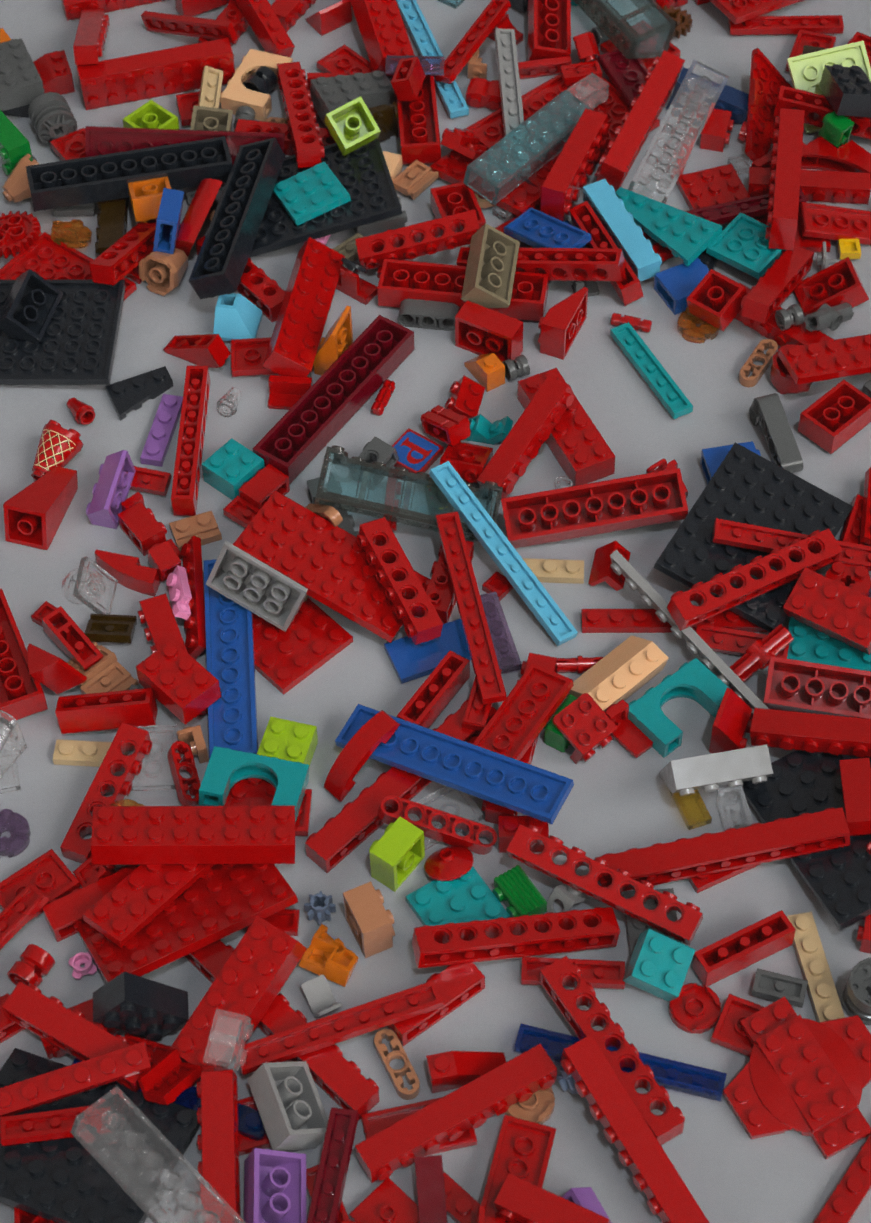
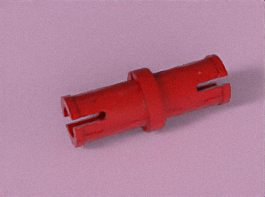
M581 655L577 656V658H557L556 673L577 672L578 674H583V672H586L603 657L588 658Z

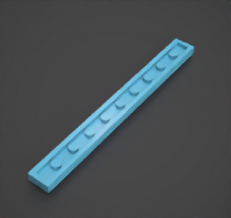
M396 0L403 21L425 66H433V73L435 74L445 61V58L417 1ZM434 78L435 87L450 119L469 115V108L456 81L454 80L449 84L436 81Z
M447 461L430 469V477L555 644L559 646L575 638L578 633L451 463Z

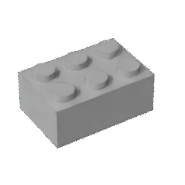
M307 1062L263 1063L247 1081L272 1150L287 1151L317 1148L325 1139L328 1118Z

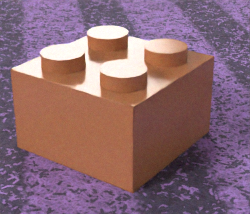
M368 882L343 892L345 919L364 957L368 958L392 948L393 937L395 936L392 924L395 922L389 909L385 910L383 906L384 899L379 889L375 890L373 884Z

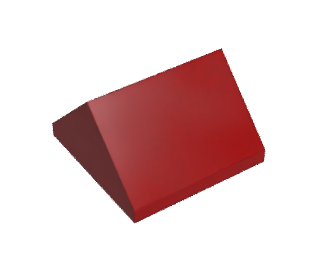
M342 0L318 11L305 20L323 36L352 22L350 0Z
M29 643L27 647L29 675L56 694L65 692L87 680L88 677L61 658Z

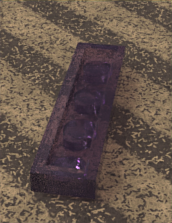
M497 592L480 595L499 669L502 670V674L521 670L522 664Z

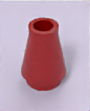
M77 398L68 400L67 407L77 423L88 425L94 420L95 412L92 406L79 401Z

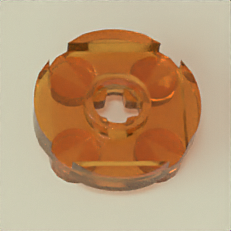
M73 219L71 222L54 221L50 237L59 245H61V242L67 243L68 248H84L88 246V242H91L92 232L83 225V221Z
M688 307L678 318V332L680 331L682 337L689 342L705 343V340L710 338L713 340L719 333L718 328L692 315Z

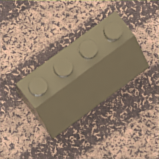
M485 223L471 238L461 300L465 302L468 300L486 308H508L511 302L520 242Z

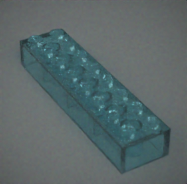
M564 90L467 166L463 183L495 205L558 155L565 146L585 108L593 109Z

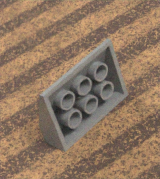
M227 541L224 543L205 584L285 632L297 615L308 591L304 586Z
M766 744L671 760L659 772V775L672 794L680 792V796L694 794L696 789L704 788V792L718 790L720 785L728 784V788L742 786L744 781L752 780V784L763 783L767 781V777L773 774V769Z

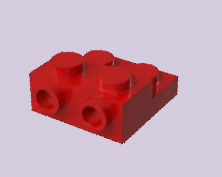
M456 127L454 130L446 128L442 134V145L471 159L491 161L493 153L487 151L488 147L479 144L480 138L474 136L475 132L465 128L462 130Z
M460 442L455 446L448 445L440 459V465L449 461L462 479L469 483H477L478 477L493 456V448Z

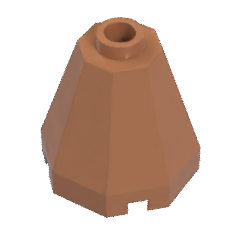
M26 154L18 161L2 186L4 190L2 194L9 202L13 201L16 203L31 197L26 166L38 165L39 163L35 159L31 162L29 158L32 156Z
M175 248L174 254L158 251L152 252L139 262V277L143 282L146 280L149 284L146 286L149 291L165 296L179 285L188 267V257L183 250Z

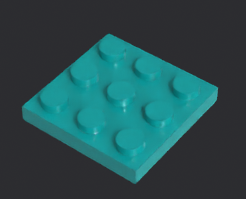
M325 161L275 184L273 194L296 226L351 201L350 194Z
M740 212L707 247L706 253L759 279L785 250L768 248L769 240L765 239L766 227L770 226Z
M473 866L465 875L450 881L433 880L405 896L407 904L423 926L464 923L473 920H492L500 917L510 918L509 913Z

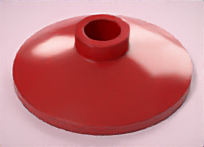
M457 846L445 847L435 851L427 858L425 871L430 878L437 881L454 880L465 875L472 868L474 858L467 848Z

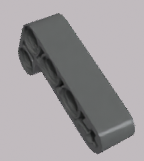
M773 393L755 398L749 408L750 420L754 426H761L774 464L791 473L802 471V456L778 394Z

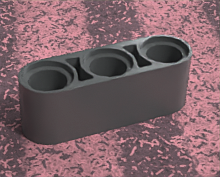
M404 299L401 302L397 320L405 327L453 331L455 330V316L460 308L458 305L448 302Z

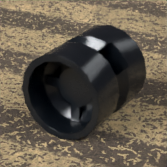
M261 66L243 82V85L250 90L268 94L277 86L278 79L270 68Z

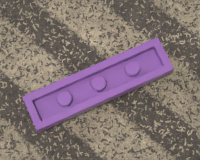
M163 394L140 457L141 464L163 466L181 415L182 396Z

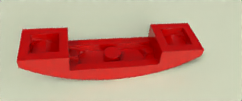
M383 710L373 716L343 748L331 767L323 787L342 802L356 783L353 780L355 775L381 742L385 744L388 742L400 724Z

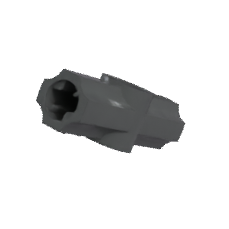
M847 302L833 307L823 304L817 312L807 314L804 322L806 329L810 332L824 328L834 331L842 322L851 320L854 313L852 306Z

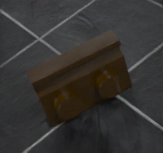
M392 102V105L384 104L369 108L380 129L379 141L388 140L392 136L399 137L398 107L395 102Z
M91 614L84 634L90 641L131 643L135 632V625H137V617L130 615Z

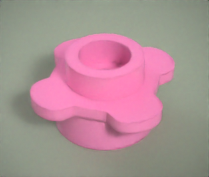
M89 952L77 953L69 959V966L73 968V978L81 979L84 975H93L97 972V966L93 964V958Z

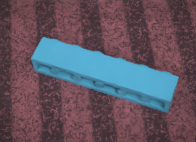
M606 179L583 186V201H588L618 249H622L624 258L639 281H644L659 273L660 265H662L660 255L654 252L650 240H646L641 227L635 224L632 214L627 212L622 199H618L614 187L609 185Z

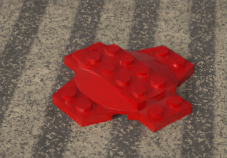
M784 996L740 1021V1026L751 1041L753 1048L750 1061L723 1090V1095L751 1139L795 1130L801 1132V1135L811 1136L827 1160L871 1134V1127L858 1108L862 1090L871 1082V1033L859 1015L816 1022L797 1015Z

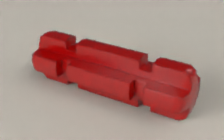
M612 314L611 325L619 326L629 322L635 330L641 329L642 332L647 333L651 330V320L643 319L641 321V318L628 315L622 317V314Z
M388 379L384 381L375 399L376 402L371 407L372 414L382 415L395 389L394 381Z

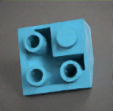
M241 294L219 295L215 307L213 334H219L223 341L256 338L263 311Z

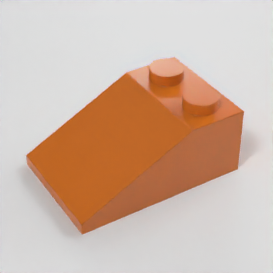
M351 306L345 307L329 329L326 337L321 339L313 363L314 374L322 376L353 343Z

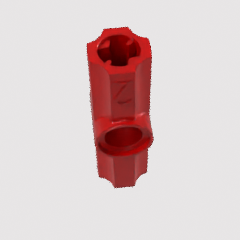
M780 624L762 640L759 639L745 651V654L732 664L730 668L745 683L759 669L763 670L769 665L770 656L776 657L779 652L794 641V638Z

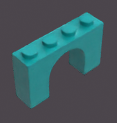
M695 658L689 663H684L674 674L667 675L656 687L649 688L641 698L631 701L629 703L628 719L653 742L652 747L665 758L682 745L683 731L663 713L661 709L663 704L674 698H689L698 702L716 718L726 688L729 687Z
M214 746L199 788V806H225L229 791L235 783L246 778H260L268 781L276 789L271 806H295L296 823L309 781L308 764Z

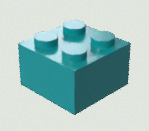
M232 438L202 463L204 481L231 500L237 496L240 497L239 489L241 486L252 479L260 469L265 467L263 458Z
M647 929L638 937L622 981L670 1002L679 997L695 949L656 931Z

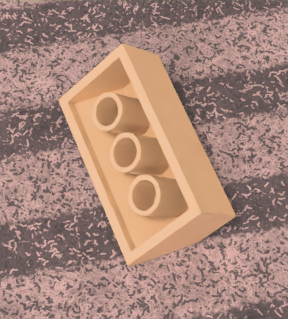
M631 635L573 681L574 686L568 695L571 694L578 698L582 694L588 693L605 712L611 704H617L622 699L624 701L659 674L664 669L669 657L653 641Z

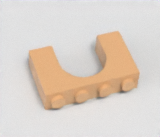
M250 49L247 55H244L240 66L235 69L232 79H229L224 92L222 91L220 94L219 102L222 109L233 110V114L236 115L239 107L248 106L255 111V120L264 122L272 110L271 95L250 90L243 85V82L261 66L270 68L277 76V64L291 63L293 58Z

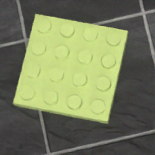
M864 41L787 59V65L795 89L824 95L819 88L825 65L833 66V64H839L843 67L859 66L871 81V67ZM804 123L806 134L822 129L821 127Z

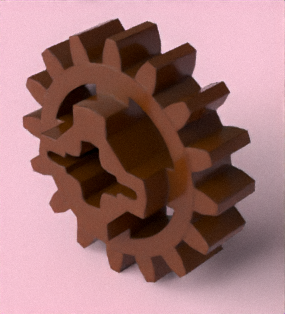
M664 6L663 10L657 9V13H653L651 26L656 32L662 34L664 38L669 36L670 39H673L676 36V38L680 39V35L686 36L687 32L691 31V14H687V10L681 11V7L674 9L671 6L670 9H667Z

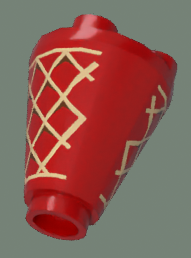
M49 420L42 430L32 468V478L37 480L56 466L64 468L82 450L83 443L79 439L81 434L70 428L67 430L61 427L55 420Z

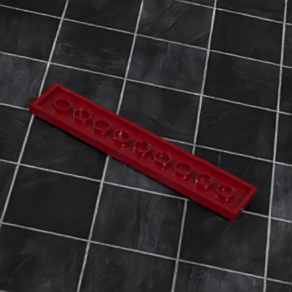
M85 126L86 157L225 136L233 165L241 145L276 138L284 152L285 133Z

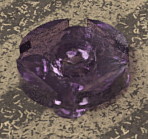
M3 809L0 811V837L5 831H10L11 836L9 838L6 836L0 838V856L8 855V858L21 854L28 847L31 831L25 817L10 809Z

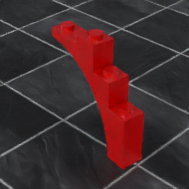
M820 136L810 141L807 145L803 142L801 169L870 173L871 179V153L853 140L836 148ZM772 150L761 158L756 159L751 167L770 168Z

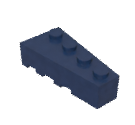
M683 67L666 109L692 115L694 111L698 110L704 113V117L707 115L708 108L732 111L731 120H734L735 124L742 125L748 116L749 94Z

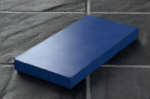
M532 207L504 227V234L535 248H581L592 240L590 233Z
M461 619L443 624L440 637L417 645L408 636L384 644L385 651L401 684L431 674L450 650L471 661Z

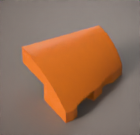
M321 924L314 934L310 946L300 959L299 966L317 975H325L326 979L345 987L359 957L353 951L347 949L339 938L334 940L327 933L328 927Z

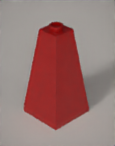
M56 466L3 504L5 541L48 550L78 490L77 470Z

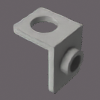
M826 242L822 243L821 252L817 253V265H820V271L842 260L826 259Z
M566 884L558 885L547 900V913H557L553 908V903L556 899L563 902V912H567L572 909L574 904L587 901L591 897Z
M319 975L301 984L314 1017L322 1016L342 1006L341 1002H336L325 975Z

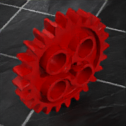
M19 210L15 214L12 211L8 215L1 214L0 258L4 256L7 259L11 254L15 257L18 252L23 254L24 249L30 250L29 245H36L35 240H39V235L42 234L37 217H33L32 213L27 214V211L21 214Z

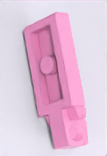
M177 565L175 570L168 575L166 585L168 586L169 599L174 616L187 621L191 615L189 601L192 599L186 568Z

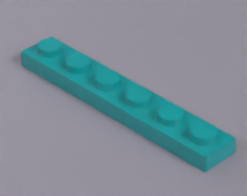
M628 322L610 330L611 337L673 419L693 412L691 402L631 324Z

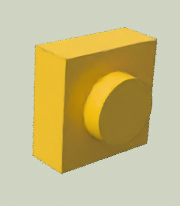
M838 239L840 259L847 257L850 259L861 258L859 239Z

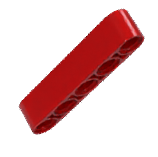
M395 795L384 797L378 809V818L385 824L394 823L399 817H402L424 831L425 837L452 846L464 847L477 854H488L497 841V833L490 826ZM391 806L396 812L388 813L384 807ZM408 814L417 815L419 817V820L412 821L408 817ZM431 822H440L443 828L437 829ZM456 829H462V830H464L465 833H466V836L463 837V836L457 835V833H456L455 830H456ZM479 837H486L490 844L481 843Z

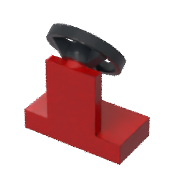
M342 257L341 261L345 267L342 266L340 268L336 289L367 305L378 294L377 286L365 281L357 274L360 271L367 274V269Z

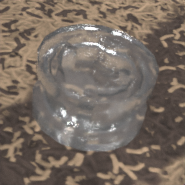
M560 476L554 480L553 490L560 489L561 485L572 487L573 481L569 477Z

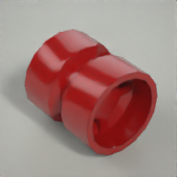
M28 944L20 955L21 961L14 963L7 976L16 986L19 982H22L27 986L30 983L38 987L43 981L42 976H46L55 964V960L41 947Z

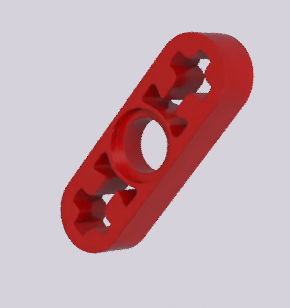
M176 741L171 745L167 757L177 796L183 806H196L199 803V788L201 784L192 750L187 743ZM179 770L188 771L191 778H183Z

